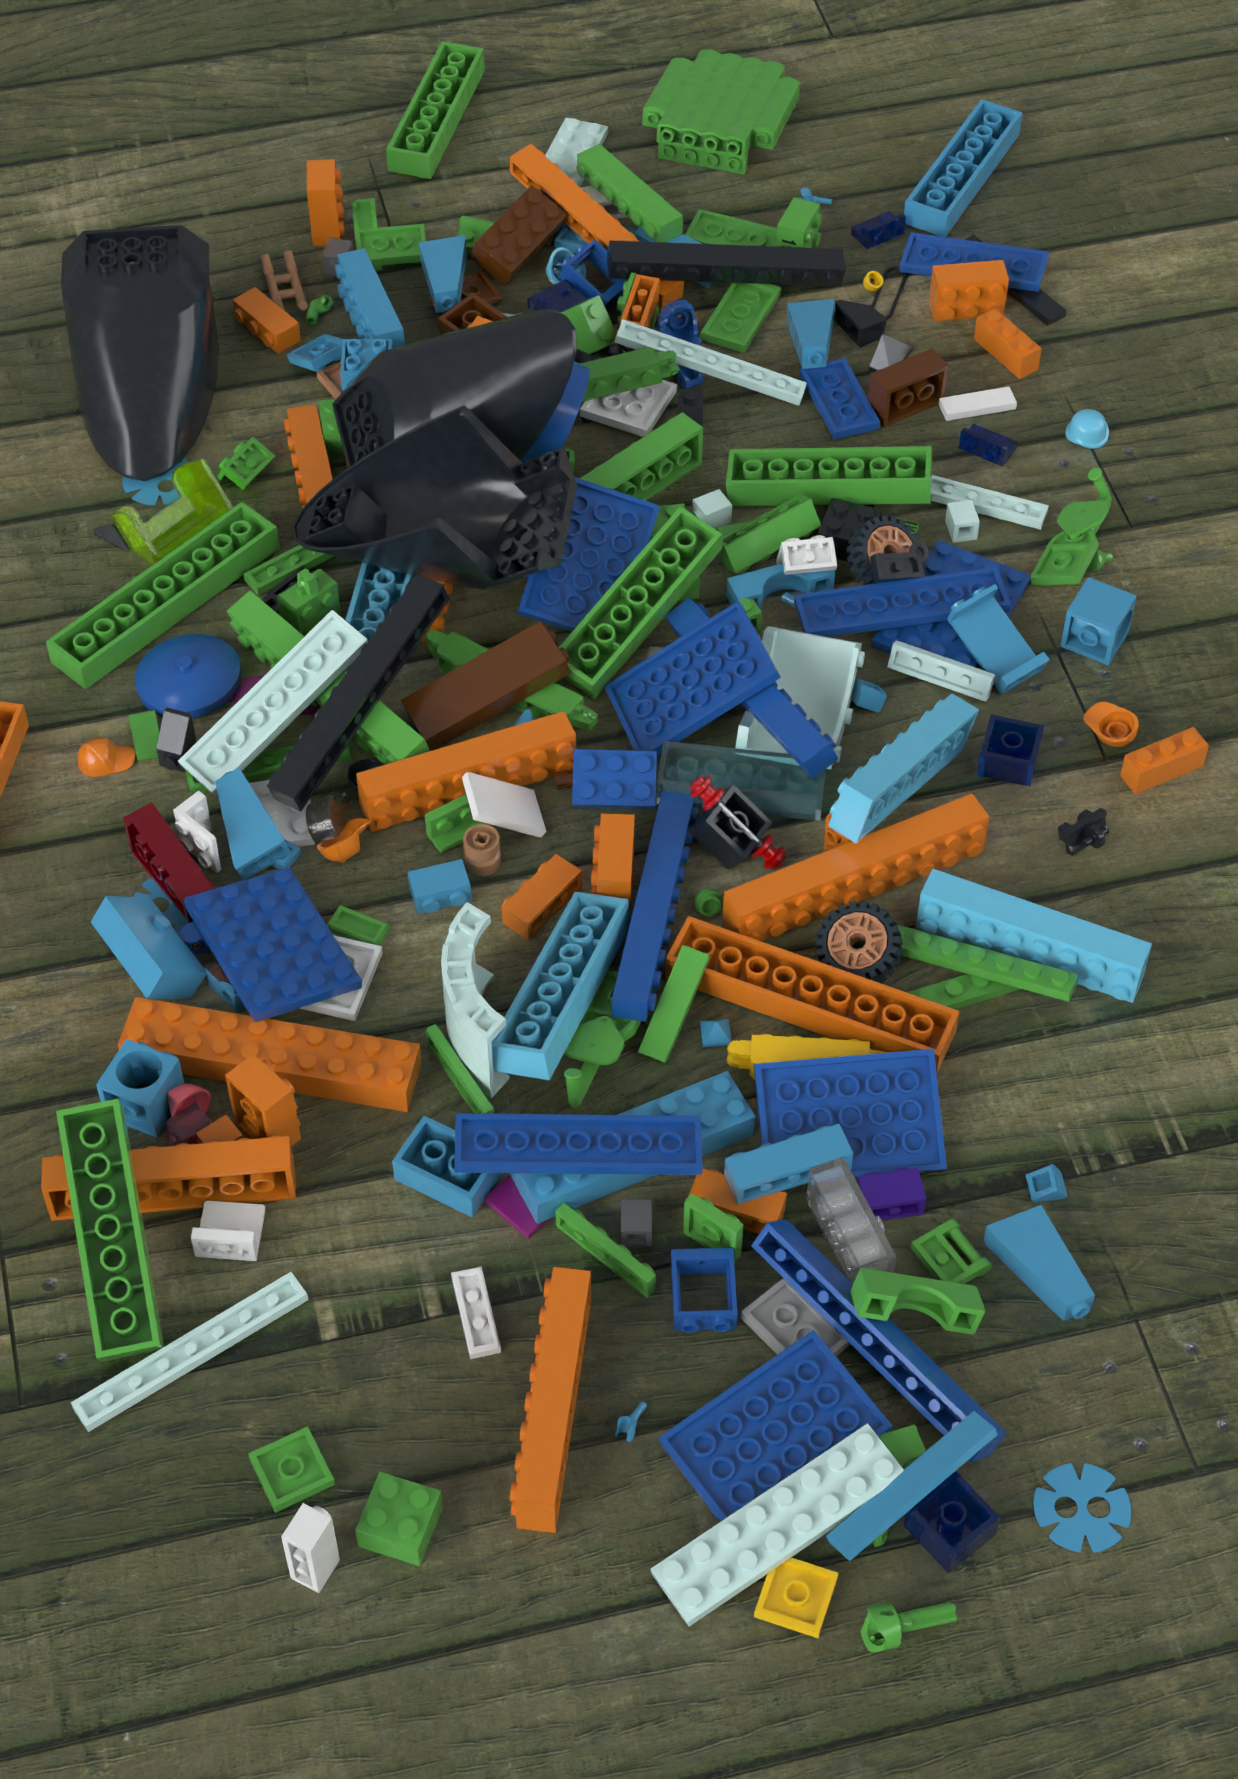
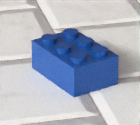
M574 749L573 808L656 810L657 751Z

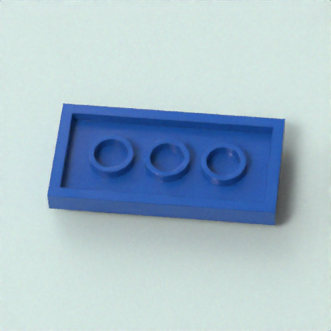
M845 358L829 361L826 367L800 368L799 376L803 382L807 383L806 389L833 440L880 429V420Z

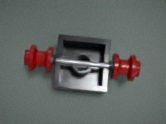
M702 775L698 776L689 786L692 789L689 795L692 798L699 796L704 801L702 806L704 811L689 832L727 869L744 861L750 852L754 858L761 856L765 860L763 867L766 870L771 868L776 870L786 860L784 856L786 849L784 847L777 849L773 846V837L770 834L763 839L761 838L772 824V821L734 784L726 789L722 787L715 789L710 784L712 781L710 775L705 777Z

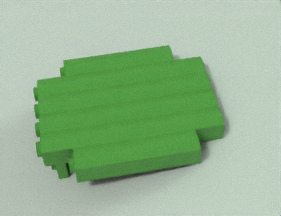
M712 49L701 50L694 62L686 58H673L643 107L642 125L657 128L656 142L659 143L658 159L745 175L748 151L751 146L770 150L774 149L799 100L800 82L791 77H784L785 66L776 61L763 62L755 57L741 58L733 53L720 54Z

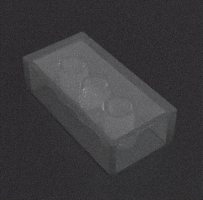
M844 1157L810 1168L806 1201L844 1275L854 1283L860 1268L894 1273L896 1255L884 1234L883 1222L879 1216H874Z

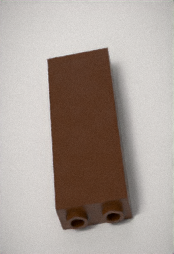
M539 621L401 700L408 716L419 734L425 739L430 751L440 748L571 673L567 664L571 660L563 647L559 649L555 644L558 642V639L551 627L546 629L543 623Z

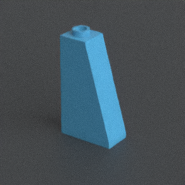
M465 235L419 242L420 262L436 313L449 311L461 301L467 262Z
M834 299L787 303L786 324L802 369L826 367L834 325Z
M240 768L225 773L220 779L215 781L233 865L242 880H247L274 864L277 860L291 854L287 843Z
M1042 1205L986 1226L983 1240L986 1247L1063 1321L1073 1317L1079 1319L1090 1312L1095 1294Z

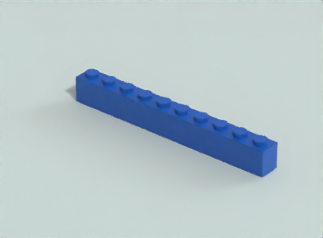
M689 597L668 613L665 618L674 633L680 638L709 620L708 616L710 614L701 603L696 605ZM776 681L741 702L812 779L839 759L833 750L836 744L827 733L824 735L820 733L822 730L814 719L807 720L805 718L807 714L798 703L793 705L791 703L792 698L785 689L778 690L776 688L778 687Z
M662 791L612 996V1017L647 1022L649 1010L654 1011L657 994L653 993L654 988L659 989L662 972H659L658 969L665 966L666 950H663V947L670 944L671 929H668V925H674L676 908H673V904H679L681 887L677 886L678 883L683 884L685 867H682V864L688 863L690 847H687V843L692 844L694 837L689 830L692 823L694 824L697 821L699 807H694L695 798H692L690 795Z
M787 1219L767 1222L751 1246L944 1436L973 1411L994 1426L998 1435L972 1456L969 1461L972 1463L990 1457L1007 1432L889 1318L887 1321L857 1317L850 1293L853 1283Z

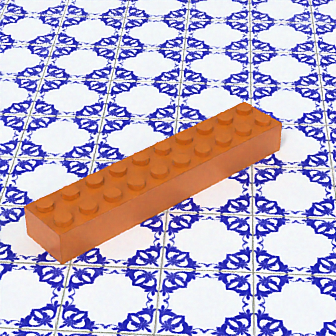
M973 793L868 834L857 843L853 841L727 890L724 892L722 926L724 929L758 941H763L770 937H778L785 931L805 926L810 921L822 916H829V912L839 910L838 906L842 904L847 907L850 906L849 902L856 901V903H859V901L869 897L879 896L884 891L904 886L911 880L930 875L932 868L939 870L944 867H951L958 861L968 857H976L984 851L989 815Z
M690 916L687 917L665 961V979L668 980L682 945L709 954L710 960L698 986V991L832 1039L869 1041L870 1049L902 1052L934 1049L936 1074L957 1030L960 1012L958 1010Z
M138 997L134 998L118 1042V1049L121 1048L126 1039L136 1043L143 1042L154 1050L162 1053L169 1052L179 1059L183 1075L225 1082V1074L254 1054L261 1061H268L279 1078H286L294 1087L296 1094L403 1112L409 1111L422 1065L420 1044L272 1019L254 1022L251 1016Z

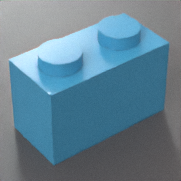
M462 859L407 872L409 889L417 914L424 912L432 913L441 908L461 906L466 902H472L471 886Z

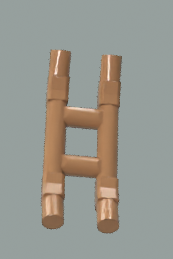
M285 251L283 253L287 274L275 276L270 256L267 254L262 255L260 258L271 300L284 310L282 300L295 298L297 306L301 310H306L308 304L300 283L293 252ZM291 283L292 289L278 291L277 285Z

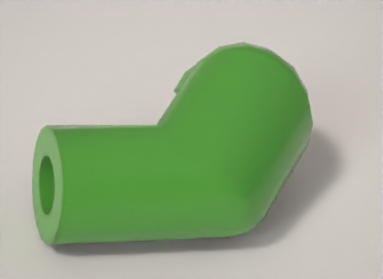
M323 295L321 298L310 302L305 319L307 324L315 325L318 316L331 309L333 300L330 296Z

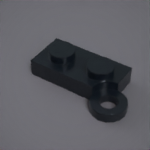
M915 542L909 547V552L872 555L870 560L874 582L925 577L922 562L928 559V547L922 542ZM916 548L921 550V557L916 554Z

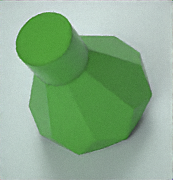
M1097 550L1087 569L1090 572L1098 571L1104 563L1112 561V553H1103Z

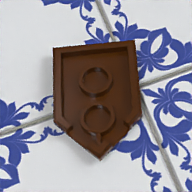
M483 270L464 276L461 301L472 293H475L490 305L503 300V297ZM431 300L428 305V308L435 310L433 301Z

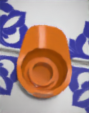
M1098 702L1090 707L1083 716L1084 722L1096 733L1099 740L1106 745L1125 747L1137 735L1139 727L1137 716L1131 711L1114 704Z
M105 737L92 738L84 742L78 751V767L83 774L90 777L124 772L133 765L136 752L131 746L114 744Z
M363 818L350 820L338 830L323 838L318 843L317 848L325 858L344 863L360 851L359 835L372 822Z

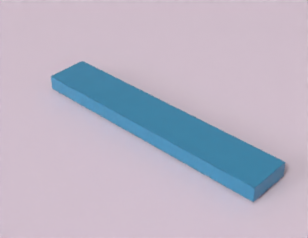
M973 1411L910 1464L885 1489L864 1503L826 1536L829 1543L851 1561L998 1435L995 1427Z

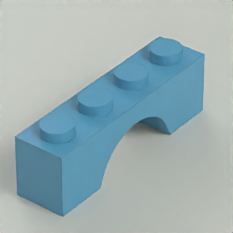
M782 563L727 578L726 596L731 605L742 598L753 599L762 611L764 599L777 590L793 589L802 593L834 589L835 572L834 570L785 575Z

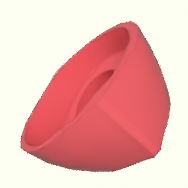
M182 1084L167 1093L169 1110L176 1124L182 1126L191 1124L207 1113L211 1095L206 1089L193 1084Z

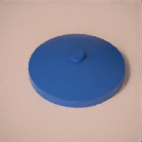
M187 634L170 638L152 648L142 658L136 669L135 686L144 706L150 711L155 710L157 715L163 716L165 708L168 707L191 713L192 718H196L219 709L234 696L241 683L242 669L236 651L224 640L206 634Z

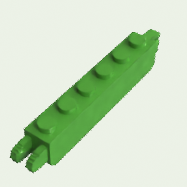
M647 347L581 363V365L590 369L589 380L582 402L663 383L662 378L675 375L680 370L679 365L674 363L677 357L676 353L673 350L656 353L654 348Z
M436 630L427 632V652L430 656L433 655L434 658L438 659L439 671L444 674L453 671L490 650L454 632H451L449 635ZM556 682L512 706V708L522 713L529 709L532 713V718L535 720L564 711L572 727L575 726L586 731H590L598 722V714L584 705L583 696Z

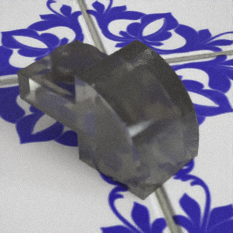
M345 792L335 796L333 793L328 794L321 800L307 805L305 813L306 824L311 838L316 845L338 837L346 826L347 822L342 813L350 800Z

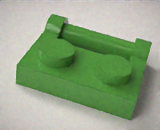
M955 1219L948 1220L911 1242V1250L936 1280L965 1284L977 1276L981 1277L988 1273L992 1268V1264L986 1257L982 1258L960 1231L961 1226ZM945 1238L953 1240L971 1262V1265L967 1266Z

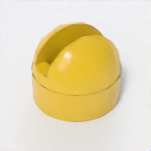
M876 271L868 272L863 279V287L870 292L879 290L884 282L882 275Z

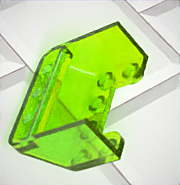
M204 458L185 462L173 471L172 484L180 497L147 521L143 522L138 512L130 506L121 507L109 515L129 548L150 565L157 563L234 508Z

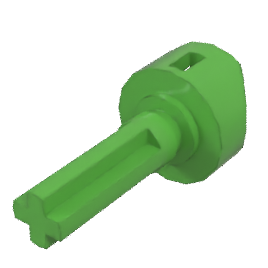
M889 1602L871 1605L867 1607L868 1614L860 1632L864 1644L870 1652L898 1648L901 1644V1633L957 1621L956 1606L954 1603L947 1602L897 1613ZM882 1636L884 1637V1638H882V1639H879V1640H876V1641H875V1638L882 1637Z

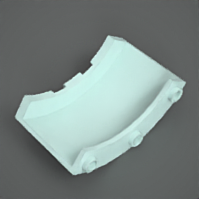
M768 626L764 630L762 642L781 678L776 680L778 684L776 688L778 690L785 689L792 698L791 703L793 705L798 703L807 714L805 718L807 720L814 719L822 730L820 733L822 735L827 733L836 744L833 750L839 758L835 762L839 763L842 751L840 742L845 724L850 725L853 709H850L849 706L857 668L863 667L865 652L861 651L862 643ZM745 711L738 727L735 752L797 763L749 711ZM831 764V765H830L829 767H827L826 769H830V770H831L833 764Z
M466 902L449 927V934L442 948L441 966L447 1036L450 1046L481 1091L492 1099L509 1080L508 1074L494 1071L491 1043L505 1028L506 1018L497 1013L482 997L486 987L493 980L494 974L476 964L475 947L484 930L491 923L490 915Z

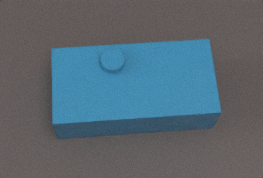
M105 896L91 923L147 999H192L207 972L150 897Z

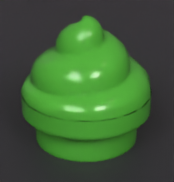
M704 889L696 895L694 906L701 915L711 917L719 913L723 901L717 890Z

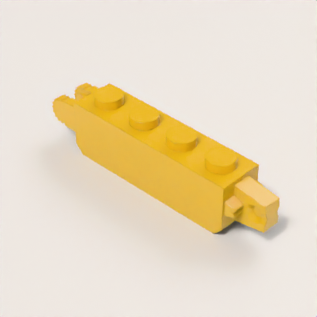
M761 1034L752 1035L751 1041H730V1044L727 1046L729 1053L727 1064L734 1068L738 1067V1069H750L749 1075L755 1080L754 1064L890 1052L870 1049L869 1041H860L858 1039L836 1040L827 1037L802 1038L800 1036L785 1037Z

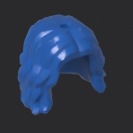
M679 299L675 302H669L666 307L660 310L655 321L656 331L700 346L701 338L697 336V319L691 303H688L687 300Z

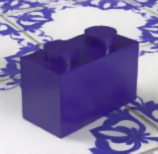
M899 1168L892 1172H870L864 1176H858L856 1193L864 1223L924 1215L926 1195L918 1168Z

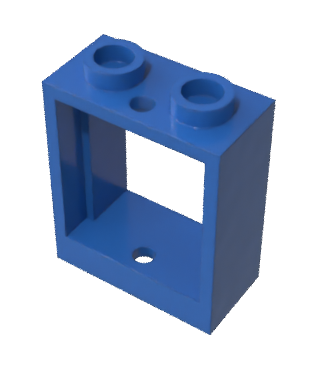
M594 239L588 245L585 243L581 245L573 258L569 256L564 260L561 265L563 269L559 278L583 301L600 295L607 310L619 299V296H623L624 282L629 279H610L614 285L601 294L576 270L589 260L609 278L606 258L608 251Z
M733 1248L671 1249L674 1331L694 1333L698 1330L726 1332L730 1329H736L737 1299ZM725 1274L727 1310L681 1311L680 1275Z

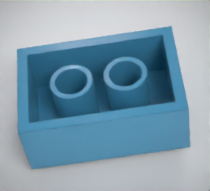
M426 1116L422 1117L392 1160L394 1180L472 1218L502 1175V1173H455V1130Z

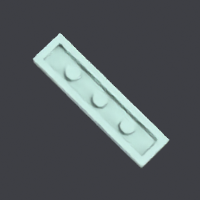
M897 640L893 643L887 666L893 670L985 702L989 699L995 678L993 673Z

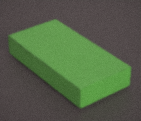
M155 710L128 715L137 760L157 758L156 747L160 732Z
M339 905L327 923L332 934L378 946L382 944L390 932V924Z

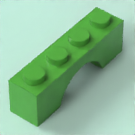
M860 1268L850 1290L857 1317L887 1321L890 1313L897 1309H913L929 1315L947 1331L974 1335L985 1313L977 1286Z

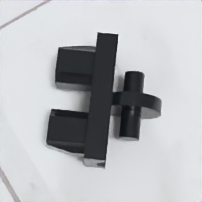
M1099 808L1091 812L1086 809L1079 813L1077 823L1071 825L1065 822L1058 826L1059 839L1065 843L1067 854L1073 856L1089 845L1097 849L1104 846V836L1109 833L1105 821L1106 810Z

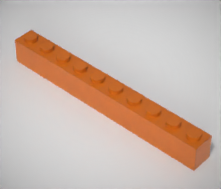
M532 144L527 145L510 156V173L527 189L533 185L565 211L568 215L564 223L587 244L595 239L608 251L610 240L639 241L632 232H629L621 225L618 219L613 218L601 204H598L590 197L587 191L582 190L571 177H568L560 170L557 164L552 163L541 150H538ZM660 280L659 301L657 304L660 310L666 307L669 302H675L683 298L684 281Z

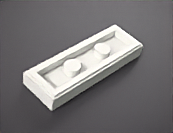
M1010 387L939 398V406L946 421L1014 410L1017 406Z
M482 1267L452 1272L451 1278L470 1359L501 1353V1346Z

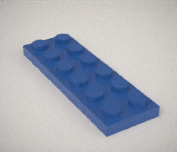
M911 232L900 263V272L932 276V268L935 265L1003 260L1009 277L1008 288L1039 292L1049 259V252Z

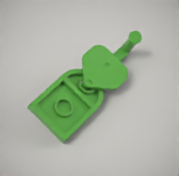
M1093 468L1088 473L1089 480L1093 481L1098 492L1097 500L1074 502L1063 508L1057 519V523L1063 531L1052 538L1030 576L1033 586L1073 585L1080 583L1098 549L1099 543L1095 534L1105 519L1112 500L1100 468Z
M607 971L581 1020V1024L578 1026L564 1052L569 1058L585 1061L581 1070L569 1068L564 1072L568 1103L573 1109H577L581 1105L599 1066L610 1065L618 1060L625 1045L624 1041L630 1039L636 1033L641 1021L612 1017V996L618 976L616 971Z

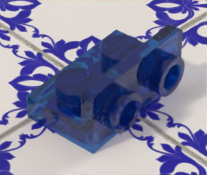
M888 211L852 226L851 235L866 249H870L905 234L906 216L903 213L894 216Z
M974 423L969 429L963 428L960 434L959 449L1002 467L1017 447V441Z

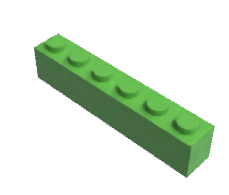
M595 145L577 154L576 169L579 176L589 182L595 190H598L621 213L625 214L636 226L645 231L650 238H653L656 242H668L683 234V215L602 145Z

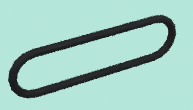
M894 266L886 269L883 274V281H885L889 271H900V267ZM902 272L903 279L900 284L897 295L895 297L889 315L885 317L886 320L890 319L894 313L895 307L897 305L898 299L900 297L901 291L907 278V273ZM882 286L876 292L875 298L871 305L873 307H875Z

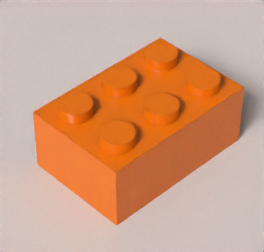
M335 159L307 160V198L313 246H326L329 238L341 239V236L345 235L344 221H342L345 220L344 206H342V203H339L343 202V192L341 185L337 184L341 183L340 169H336Z
M995 260L933 266L929 294V306L933 320L945 321L977 318L994 308L1004 315L1009 283L1004 261Z
M601 814L600 825H595L594 865L591 874L592 894L628 899L631 915L635 815Z
M252 1054L225 1074L235 1124L250 1139L268 1138L273 1135L289 1136L291 1146L301 1139L299 1129L301 1124L296 1111L298 1106L293 1094L295 1089L286 1078L281 1079L275 1074L273 1067L268 1061H261L256 1055Z

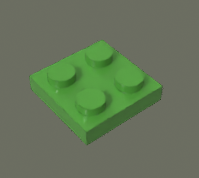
M691 1193L684 1203L683 1233L707 1248H733L735 1264L741 1256L743 1224L736 1216L730 1213L726 1214L717 1209L708 1199L699 1198Z
M308 1426L248 1453L249 1460L275 1513L335 1485L334 1478Z

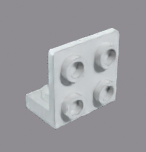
M819 535L807 540H800L799 538L787 539L785 542H781L776 564L783 563L785 575L836 570L837 560L833 537L825 538V536Z
M197 791L173 810L176 821L175 827L178 831L179 841L186 851L197 857L203 867H209L218 873L221 871L216 837L210 833L212 832L207 799L204 794Z
M205 1201L200 1228L193 1227L191 1234L195 1257L257 1261L266 1211L263 1204Z

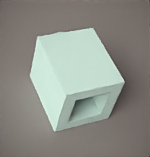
M718 489L693 499V511L691 513L714 529H717V527L731 523L732 504Z
M973 501L947 503L945 522L952 543L977 540L980 521Z

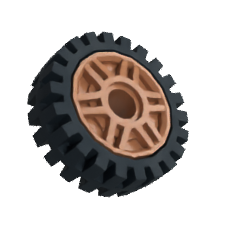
M882 515L865 522L853 532V536L848 542L851 545L847 547V553L851 555L847 557L848 563H853L850 570L851 573L857 571L858 575L855 579L858 582L863 580L862 585L883 583L874 582L870 557L874 554L909 552V547L919 538L917 532L914 534L910 533L913 529L910 524L904 527V520L899 519L896 521L895 516L887 517V515ZM916 548V554L921 557L922 552H919L920 549Z
M852 901L849 902L850 906L845 907L844 904L838 906L839 910L837 912L834 910L829 912V918H824L821 922L822 928H818V939H816L815 945L819 961L875 982H884L886 980L885 976L887 974L891 976L894 973V967H898L900 963L899 957L903 953L902 937L895 920L884 908L880 909L879 905L874 903L869 905L867 901H861L860 904ZM858 941L866 942L860 949L853 948L854 944Z

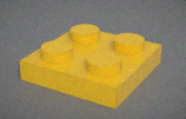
M791 1557L767 1574L754 1617L819 1638L839 1573Z

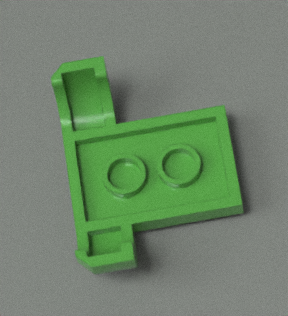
M375 198L357 199L352 203L356 249L365 248L376 272L383 271L382 265L420 262L419 242L426 241L424 224L378 228Z

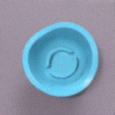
M563 247L557 248L552 252L546 267V275L553 285L559 288H569L559 278V275L563 269L561 265L564 260L569 256L573 258L575 255ZM583 263L576 270L585 278L586 267Z
M1082 409L1072 417L1071 422L1066 427L1065 434L1067 439L1075 444L1096 449L1102 447L1107 442L1109 428L1104 416L1100 412L1093 409Z

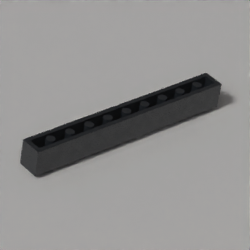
M610 240L606 257L610 279H629L632 272L667 281L841 287L846 271L843 250L827 248Z
M418 573L412 581L407 583L401 597L391 606L389 614L382 623L378 624L369 642L361 648L360 655L347 668L345 676L338 686L332 689L330 697L323 707L317 710L315 718L309 727L302 731L299 741L286 754L284 762L277 772L271 775L267 787L275 800L300 812L303 810L450 600L443 584Z

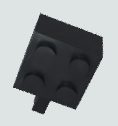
M832 498L818 531V536L822 535L825 538L833 537L836 559L848 562L847 557L851 554L847 553V547L851 545L848 542L853 536V532L865 522L877 516L880 517L881 509Z

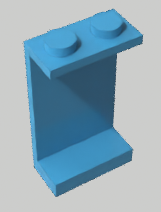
M996 584L987 589L985 586L979 588L972 594V598L967 601L961 599L953 604L951 607L952 611L947 620L984 671L995 674L993 684L1002 695L1044 670L1050 659L1045 652L1036 656L993 597L998 589Z

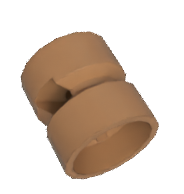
M487 824L473 825L468 828L463 837L466 869L476 876L492 875L499 869L501 863L498 831Z

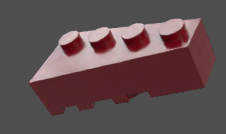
M151 802L123 817L130 851L187 922L191 923L193 919L184 906V898L216 889V886L211 880L206 879L200 866L194 862L155 805Z

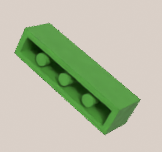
M799 494L722 537V550L719 552V556L724 568L735 574L743 573L750 568V565L769 559L772 553L780 549L781 542H785V540L790 538H804L813 534L814 530L821 526L812 500Z

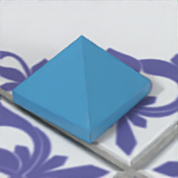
M729 1019L700 1021L703 1047L726 1046L730 1044V1041L732 1042Z

